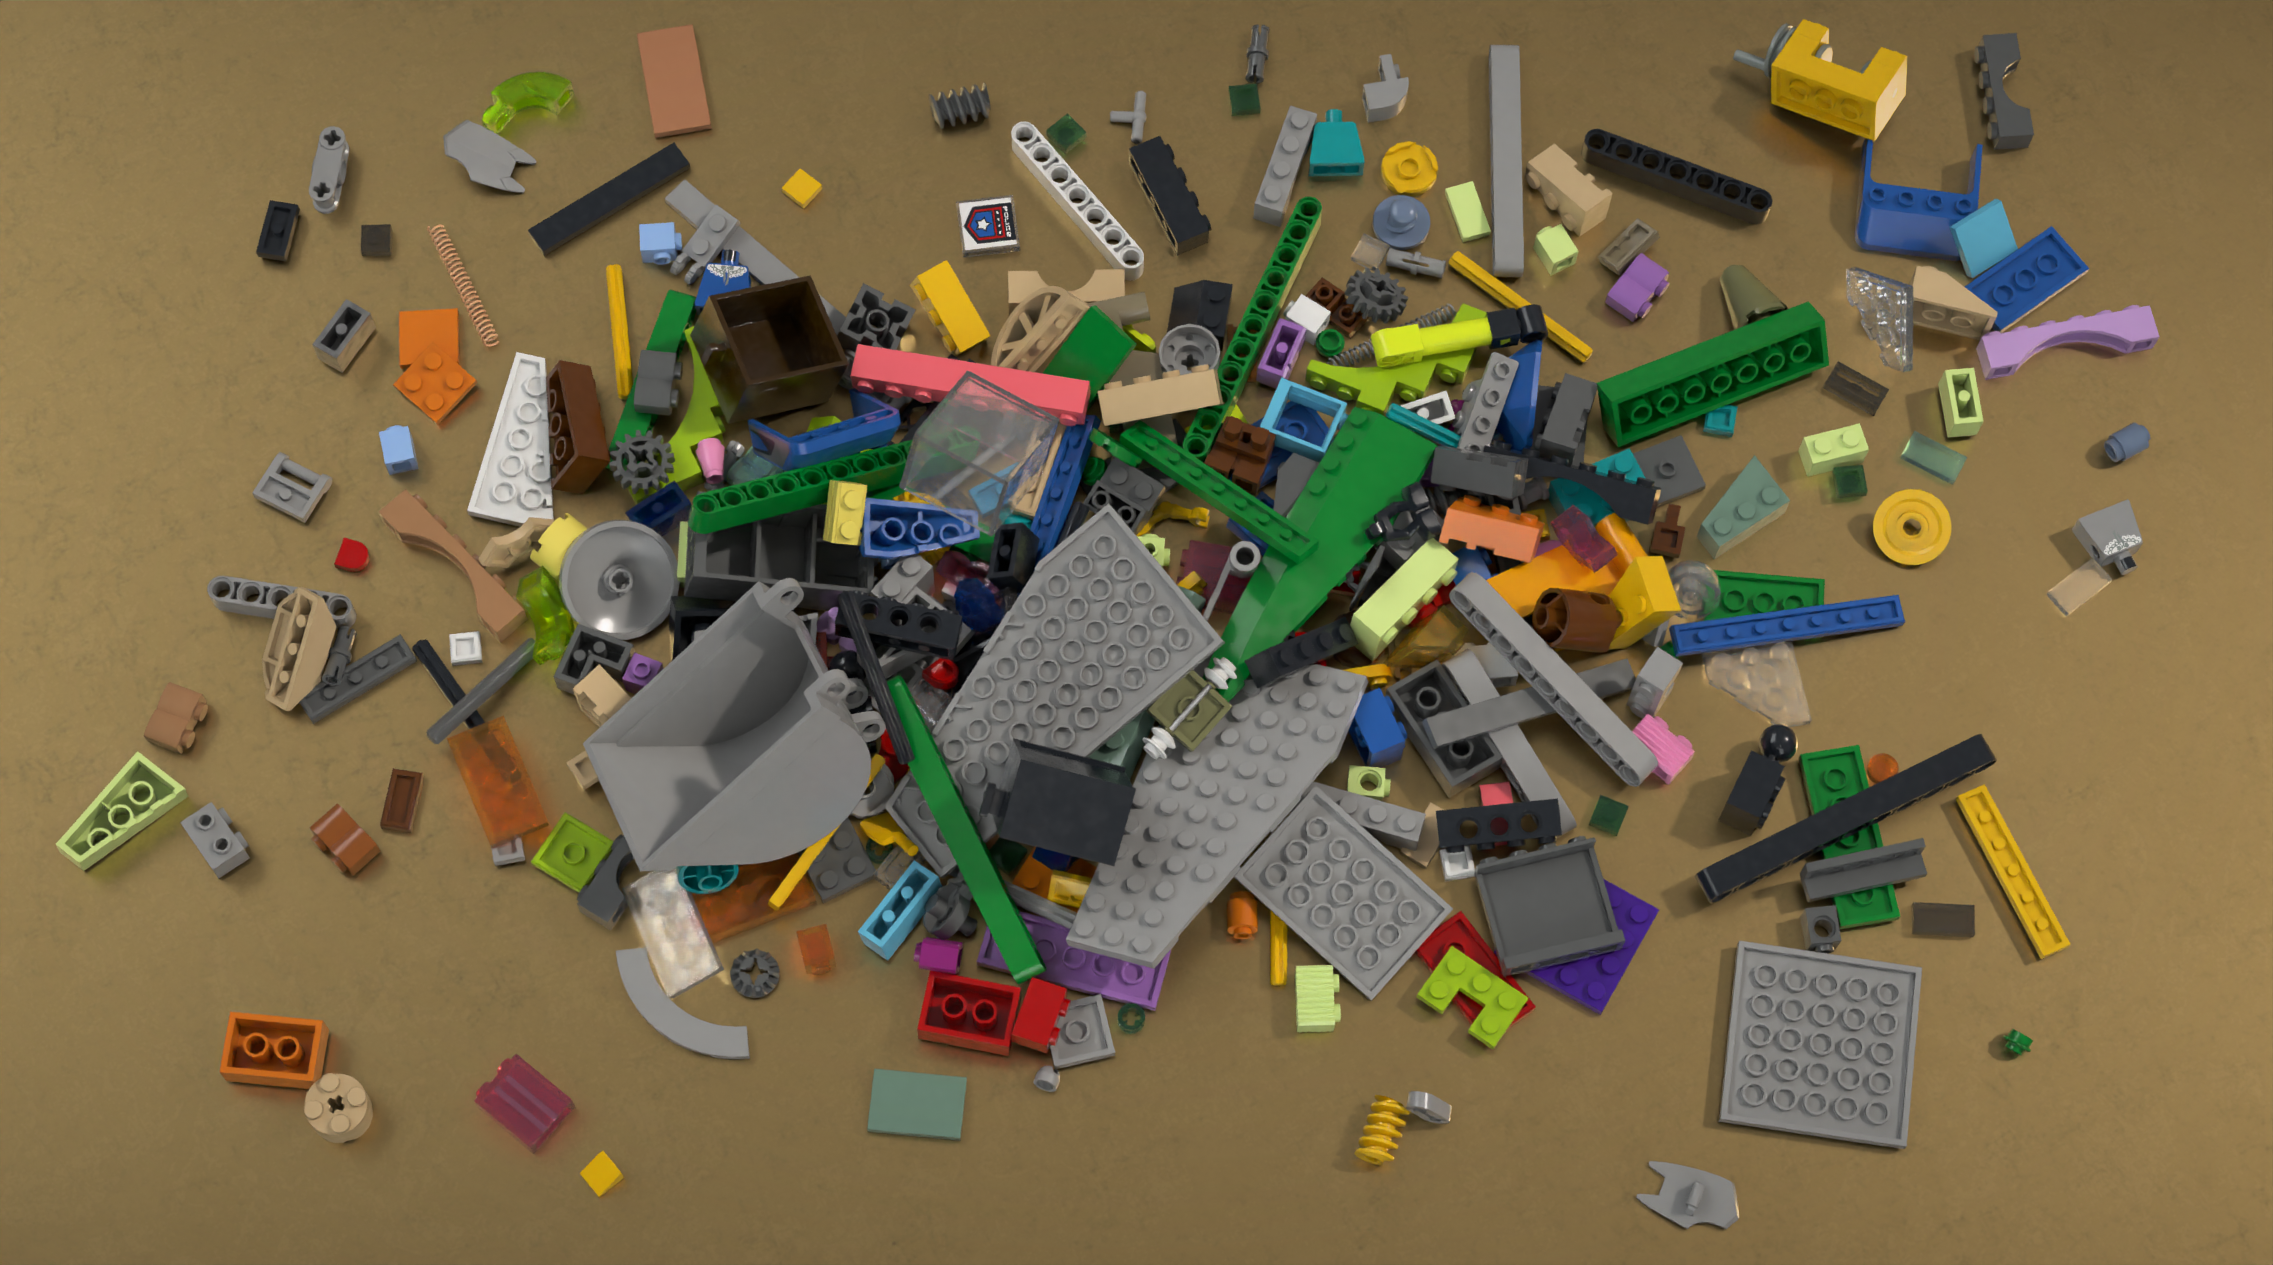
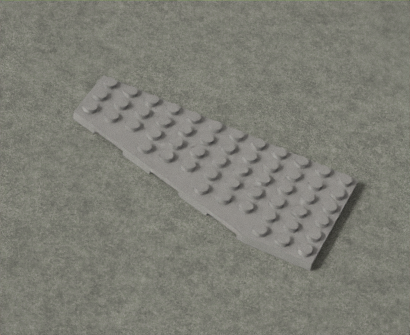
M1109 503L1038 562L1034 568V573L1010 611H1007L984 648L982 656L932 731V737L985 843L998 832L992 814L988 813L987 817L979 816L981 804L988 782L996 784V789L1000 787L1013 738L1089 757L1225 643ZM909 770L885 808L910 840L918 846V850L941 878H945L958 865L911 770Z
M1213 653L1193 669L1200 677H1203L1204 668H1207ZM1313 663L1257 689L1250 674L1244 680L1245 686L1229 701L1232 705L1231 709L1194 751L1190 752L1173 737L1176 748L1167 747L1164 751L1167 756L1166 759L1159 757L1156 760L1147 753L1133 784L1136 791L1115 866L1103 863L1098 864L1066 938L1068 946L1154 969L1179 941L1178 936L1208 902L1211 903L1241 869L1240 865L1269 832L1272 833L1301 800L1303 792L1329 762L1333 763L1337 759L1368 684L1367 676Z

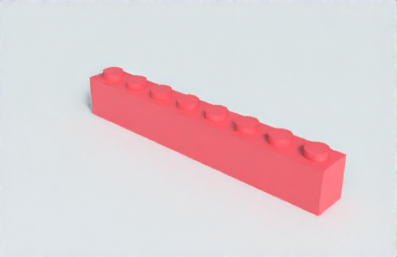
M861 344L857 345L850 375L853 388L863 393H873L874 391L885 393L893 398L905 396L923 403L936 401L942 402L949 407H959L961 405L972 407L979 412L992 410L1010 417L1023 415L1029 416L1036 421H1046L1048 419L1059 421L1066 426L1084 425L1091 394L1090 381Z

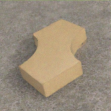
M529 517L514 532L500 537H491L478 558L482 566L509 568L521 555L533 549L539 550L542 545L538 540L554 520Z

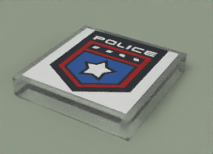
M1013 195L956 201L963 258L1020 251Z

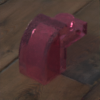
M1574 505L1550 522L1561 544L1582 567L1586 565L1594 573L1618 555L1615 547L1597 534L1590 518Z

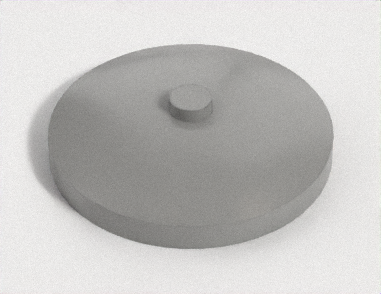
M629 520L605 521L585 530L568 548L560 568L559 587L561 597L567 611L578 624L620 640L637 638L655 629L670 613L671 596H678L680 581L677 580L678 563L669 544L653 529Z

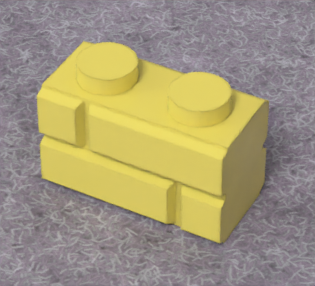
M830 480L823 540L837 544L861 545L862 533L860 529L863 527L867 485Z

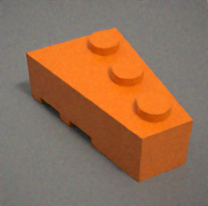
M1465 495L1464 498L1459 497L1448 507L1439 542L1448 544L1449 538L1467 542L1465 547L1475 550L1477 545L1492 550L1494 555L1529 563L1536 557L1545 523L1538 521L1537 516L1528 513L1514 514L1509 512L1510 509L1500 504H1493L1492 506L1482 504L1481 499L1471 495Z

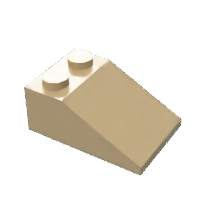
M1917 266L1906 289L1899 321L1981 340L1991 330L1998 312L1946 272L1938 271L1932 266Z

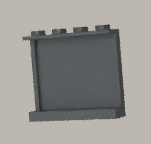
M1579 836L1570 839L1568 844L1559 846L1556 843H1549L1540 846L1538 851L1527 853V850H1519L1511 853L1508 858L1499 860L1497 857H1489L1481 860L1480 864L1476 865L1474 876L1503 977L1622 949L1625 938L1622 929L1618 930L1594 849L1595 837L1586 839L1585 836Z

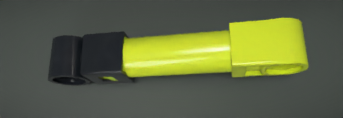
M1533 304L1523 306L1517 310L1510 308L1486 312L1484 318L1419 328L1418 324L1386 328L1373 333L1371 341L1377 366L1392 367L1422 361V356L1488 345L1490 350L1516 346L1519 343V339L1520 342L1529 344L1535 340L1541 341L1547 338L1548 330L1542 306Z

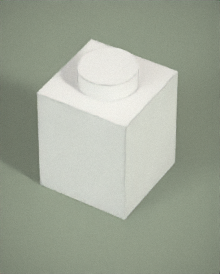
M1301 294L1296 302L1292 300L1288 304L1283 315L1285 320L1306 328L1305 341L1314 346L1319 333L1324 331L1329 325L1331 311Z

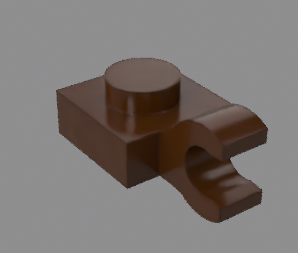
M1669 503L1665 521H1656L1650 552L1679 558L1686 528L1677 525L1681 506Z

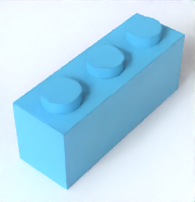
M914 860L859 929L858 933L864 945L886 960H889L925 914V905L928 899L942 887L939 877Z

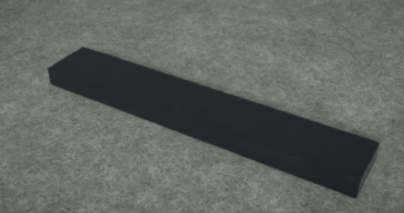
M675 142L531 227L528 229V233L545 256L690 169V163Z

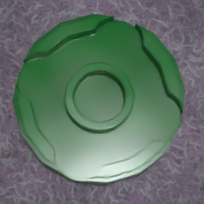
M1093 428L1088 436L1097 446H1103L1112 456L1131 467L1139 468L1144 460L1120 444V442L1096 428Z

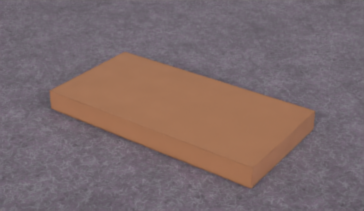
M693 24L637 33L655 138L712 129Z

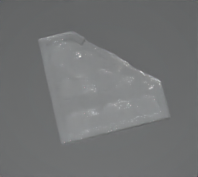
M1857 267L1847 269L1846 297L1852 307L1857 306L1863 317L1860 322L1871 341L1876 340L1882 353L1879 357L1884 366L1901 372L1913 370V286Z
M1792 641L1702 654L1708 683L1718 690L1721 688L1735 697L1734 700L1753 712L1757 711L1771 720L1770 723L1795 727L1810 724L1812 721Z

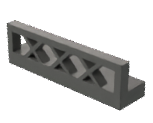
M1920 838L1805 863L1800 872V878L1807 902L1925 877L1927 871L1921 855L1926 847L1924 839Z

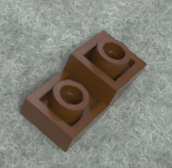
M1323 277L1306 294V297L1331 311L1329 323L1350 339L1369 319L1368 317L1363 319L1361 311L1353 312L1352 310L1355 305L1347 304L1344 291Z

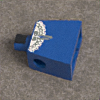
M723 250L721 263H707L695 300L697 315L701 314L709 296L751 287L749 268L738 265L740 255L738 251Z

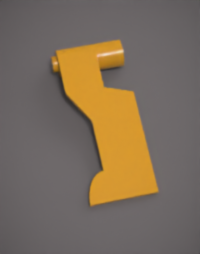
M1612 513L1595 526L1596 531L1610 551L1608 555L1586 565L1567 548L1560 545L1535 557L1530 563L1524 562L1486 581L1522 618L1533 614L1538 598L1549 588L1605 593L1609 596L1634 558L1648 555L1625 519L1618 517L1616 513Z

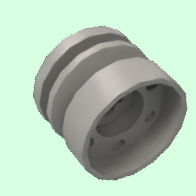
M1186 324L1170 330L1161 340L1158 351L1162 373L1179 370L1180 375L1192 373L1191 370H1188V367L1208 364L1209 370H1218L1221 358L1218 340L1211 331L1199 325Z

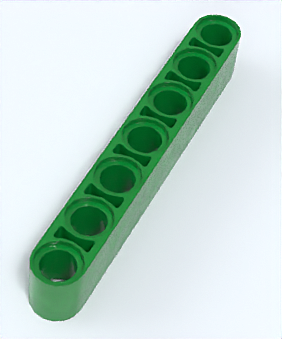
M671 289L668 291L646 350L677 353L679 362L686 343L684 330L691 328L697 313L695 309L696 296ZM638 372L610 444V452L618 451L615 444L617 441L626 442L625 434H629L631 438L636 437V430H640L642 436H646L649 430L653 432L659 414L635 412L634 394ZM624 458L623 469L626 471V466L629 463H627V460ZM608 464L605 467V469L611 471L610 464Z

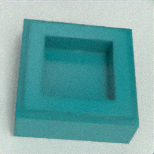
M1726 405L1706 413L1703 432L1732 437L1737 406Z

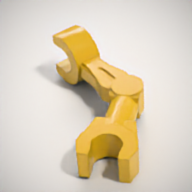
M1164 501L1157 506L1148 523L1136 536L1150 534L1155 529L1156 523L1169 517L1172 519L1189 520L1190 523L1197 527L1207 528L1210 516H1208L1209 510L1201 507H1195L1191 510Z

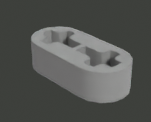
M1411 1091L1408 1094L1406 1109L1426 1121L1447 1124L1450 1121L1452 1106L1432 1094Z

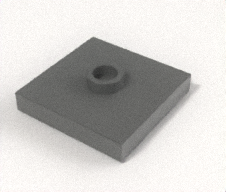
M1682 435L1633 453L1645 478L1655 481L1654 486L1661 488L1657 507L1702 491L1706 487Z

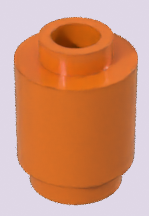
M1234 892L1230 894V900L1227 901V931L1237 939H1248L1258 931V906L1251 892Z

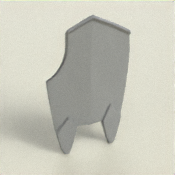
M469 120L463 121L443 136L445 154L457 160L466 168L471 181L505 191L524 193L525 188L510 177L516 162L536 164V160L524 150L489 129Z
M1658 1161L1649 1162L1648 1165L1665 1178L1659 1195L1637 1194L1636 1196L1640 1202L1686 1229L1697 1223H1710L1727 1229L1740 1218L1737 1194L1733 1182L1721 1176L1683 1165Z

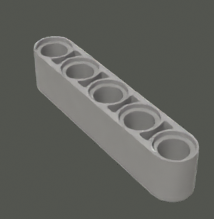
M217 576L209 582L207 592L215 607L219 610L274 619L277 610L276 603L294 593V590L298 587L229 576ZM225 589L230 590L227 596L221 598L217 597L220 591ZM307 589L324 598L336 624V629L340 626L351 627L355 623L357 614L347 596ZM259 594L256 601H246L250 595ZM339 608H347L344 615H334L335 611Z

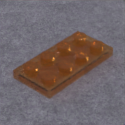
M504 715L447 738L492 849L549 826Z
M795 853L769 862L743 865L739 867L737 878L732 884L721 891L710 894H696L681 889V896L701 947H707L817 904L806 874H804L779 910L775 911L767 905L770 898L799 860L798 854Z

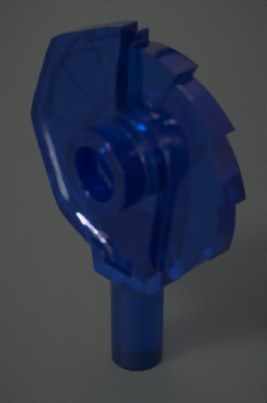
M965 578L959 581L954 598L956 599V611L958 610L959 615L962 616L963 623L966 622L972 630L980 632L987 630L994 623L1000 624L1006 614L1000 611V607L996 604L990 589L978 578Z

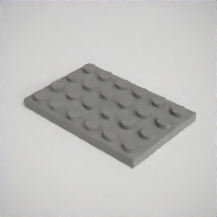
M1315 786L1234 876L1236 880L1329 964L1333 965L1339 973L1370 1001L1453 910L1448 903L1318 786Z

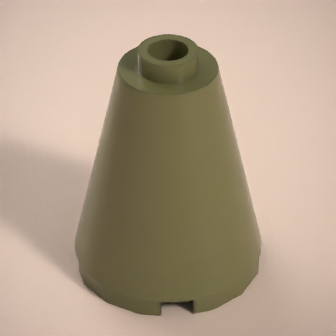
M1731 265L1723 271L1720 283L1734 330L1788 309L1745 266Z

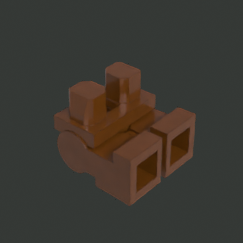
M1226 416L1216 442L1204 463L1228 480H1230L1233 474L1232 482L1249 494L1256 496L1274 450L1276 434L1269 432L1265 428L1244 423L1241 419L1233 416Z

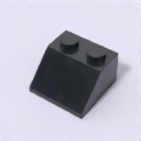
M1201 280L1175 287L1167 332L1177 326L1186 324L1202 326L1212 332L1218 340L1220 351H1223L1233 284Z

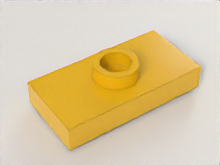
M1053 870L1047 900L1080 908L1092 878Z

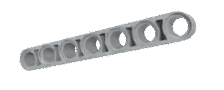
M1466 649L1442 663V667L1468 705L1500 696L1477 657L1470 649ZM1518 724L1487 733L1503 756L1501 768L1521 801L1528 802L1558 798L1562 835L1576 828L1577 824L1574 816ZM1531 815L1532 819L1534 820V822L1536 823V825H1537V827H1538V826H1539V820H1538V818H1537L1536 816H1534V815Z

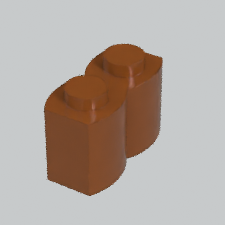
M339 804L332 807L310 827L314 835L311 841L320 851L324 852L327 849L334 855L330 860L342 873L348 870L354 876L381 852L374 840Z

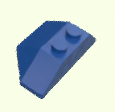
M1535 340L1509 357L1517 361L1519 365L1496 429L1505 442L1512 444L1511 449L1521 452L1523 447L1531 448L1533 443L1543 340Z

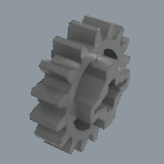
M1365 268L1363 273L1357 270L1354 276H1350L1344 295L1349 296L1346 301L1347 304L1355 305L1352 310L1353 312L1361 311L1363 313V319L1372 317L1373 323L1381 319L1384 324H1387L1389 319L1396 321L1398 316L1402 315L1408 300V296L1403 295L1406 289L1405 287H1398L1399 280H1391L1389 278L1390 273L1380 274V270L1377 268L1374 273H1371L1368 268Z
M636 430V437L631 438L629 434H625V443L619 441L615 443L618 451L610 452L611 459L614 461L609 464L611 471H615L613 473L614 480H621L622 489L625 490L631 486L633 494H636L639 488H643L646 495L649 494V487L653 486L654 489L659 491L660 481L664 483L669 482L666 473H674V467L671 463L675 462L674 453H670L672 451L671 445L669 443L663 444L662 435L654 439L652 431L649 430L646 436H642L640 430ZM658 454H660L662 457L661 466H659L658 462L656 461L658 459ZM624 458L627 460V463H629L626 466V471L623 469Z

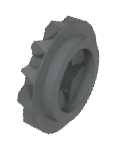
M757 948L751 951H743L739 957L734 959L730 970L731 982L734 988L740 994L750 998H758L769 994L776 987L780 976L777 961L769 952H764ZM754 962H757L759 971H764V973L757 976L755 985H753L750 974L745 972L752 970Z

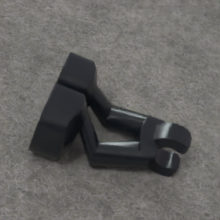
M1419 482L1404 487L1401 491L1403 501L1391 502L1380 512L1374 515L1375 523L1364 530L1368 540L1381 536L1385 542L1410 540L1416 532L1424 541L1441 534L1439 521L1433 509L1428 507L1430 505L1429 500ZM1409 511L1413 521L1405 529L1393 528L1389 520L1396 513Z

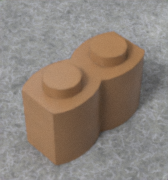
M169 682L160 697L157 709L147 724L144 737L152 744L182 754L185 748H189L194 741L195 732L193 729L198 721H202L207 714V700L203 694Z

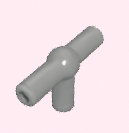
M1137 91L1135 93L1134 111L1110 112L1111 122L1132 123L1131 141L1135 144L1142 142L1144 123L1147 119L1145 113L1146 93L1144 91Z

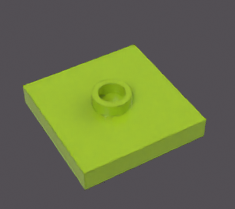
M564 812L531 860V864L579 893L586 884L590 885L595 878L594 872L598 864L603 859H608L612 853L611 847L614 841Z

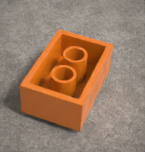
M230 1012L220 1073L226 1081L310 1089L322 1076L329 1029L323 1020Z

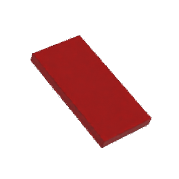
M1462 911L1437 927L1415 951L1432 974L1448 950L1453 946L1527 996L1512 975L1503 977L1498 957ZM1458 991L1452 1000L1471 1025L1484 1008L1461 991ZM1529 997L1510 1027L1535 1010L1536 1006Z

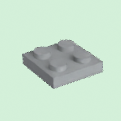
M1101 994L1071 1001L1066 1017L1060 1016L1057 1027L1061 1028L1056 1046L1050 1045L1054 1068L1060 1069L1115 1056V1049Z

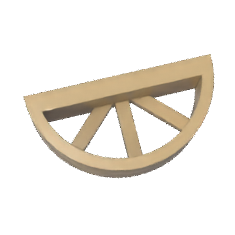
M1048 286L1035 291L1014 309L1004 323L993 348L991 365L1035 372L1081 321L1090 307L1073 294L1058 286Z

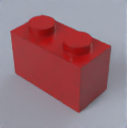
M1032 977L1011 1034L1012 1042L1044 1053L1048 1052L1050 1045L1056 1046L1061 1028L1057 1027L1060 1016L1066 1017L1071 1000L1067 999V988Z

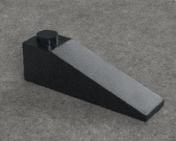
M671 596L669 614L671 662L692 643V636L695 631L706 630L736 602Z

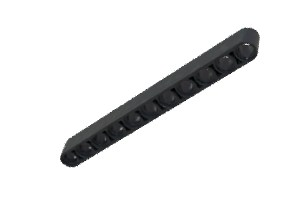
M1975 735L1704 868L1695 875V878L1709 903H1715L1989 768L1997 762V759L1983 735Z

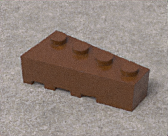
M559 360L546 377L548 412L553 413L550 426L548 427L549 438L554 439L555 445L554 453L550 454V466L556 467V478L553 477L551 479V489L584 494L597 476L609 464L610 451L607 448L606 431L602 423L601 406L597 399L596 382L593 379L591 366Z

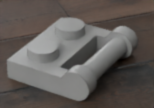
M279 452L252 494L254 498L305 523L323 494L329 490L333 479L326 474L319 475L289 460L288 455ZM285 470L314 486L309 490L279 474Z

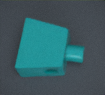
M1331 109L1326 111L1325 122L1315 123L1308 177L1362 176L1365 161L1356 123L1343 122L1341 110Z

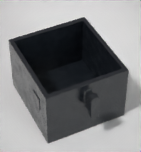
M1013 738L1000 787L996 789V784L987 783L979 816L987 817L988 813L992 814L1000 838L1115 866L1136 788L1132 786L1125 772L1126 767Z

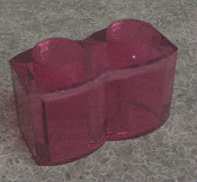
M945 551L936 567V571L947 583L950 582L971 592L976 599L987 604H996L1002 594L987 579L988 565L981 562H971L965 555L956 551Z

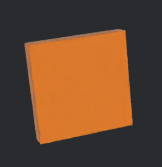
M458 308L399 311V364L401 369H408L432 342L460 365Z

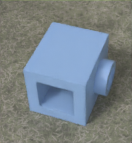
M674 222L639 224L640 252L643 263L654 262L664 265L675 261L678 257L677 250H682L681 233H676Z

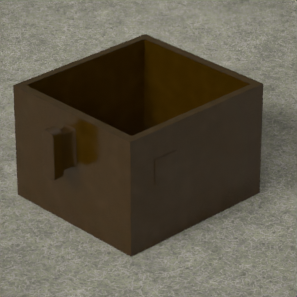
M811 275L711 295L708 297L690 334L728 424L828 402L849 365Z

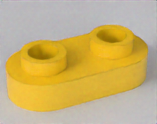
M1387 664L1343 670L1367 676L1368 684L1366 687H1370L1373 690L1386 687L1388 685L1387 682L1392 680L1391 668Z

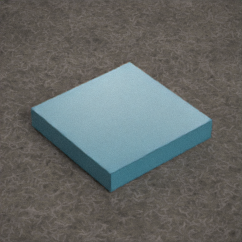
M1994 199L1950 226L1968 277L1974 278L2018 250L2001 200Z

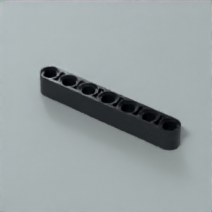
M1592 129L1585 135L1581 154L1582 158L1591 165L1751 224H1761L1768 217L1773 200L1770 193L1764 189L1602 129ZM1590 145H1599L1601 149H1594ZM1623 154L1627 156L1628 159H1621L1617 155ZM1644 164H1651L1655 169H1648ZM1671 174H1678L1682 179H1675ZM1698 184H1705L1709 189H1702ZM1725 194H1732L1736 199H1729ZM1752 204H1759L1763 209H1756Z

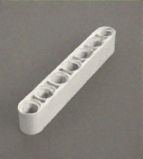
M1026 121L1017 123L1011 131L1012 150L1111 266L1114 269H1124L1126 280L1138 279L1144 271V253L1142 249L1038 129ZM1022 137H1027L1030 140L1027 142H1021L1018 139ZM1040 157L1048 159L1046 162L1036 161ZM1056 178H1064L1066 181L1062 183H1057L1053 180ZM1080 198L1083 202L1073 203L1071 200ZM1099 219L1102 222L1098 224H1092L1089 222V220ZM1110 239L1118 240L1119 243L1116 245L1108 244L1107 241ZM1127 260H1134L1137 262V264L1130 266L1125 264L1124 262Z

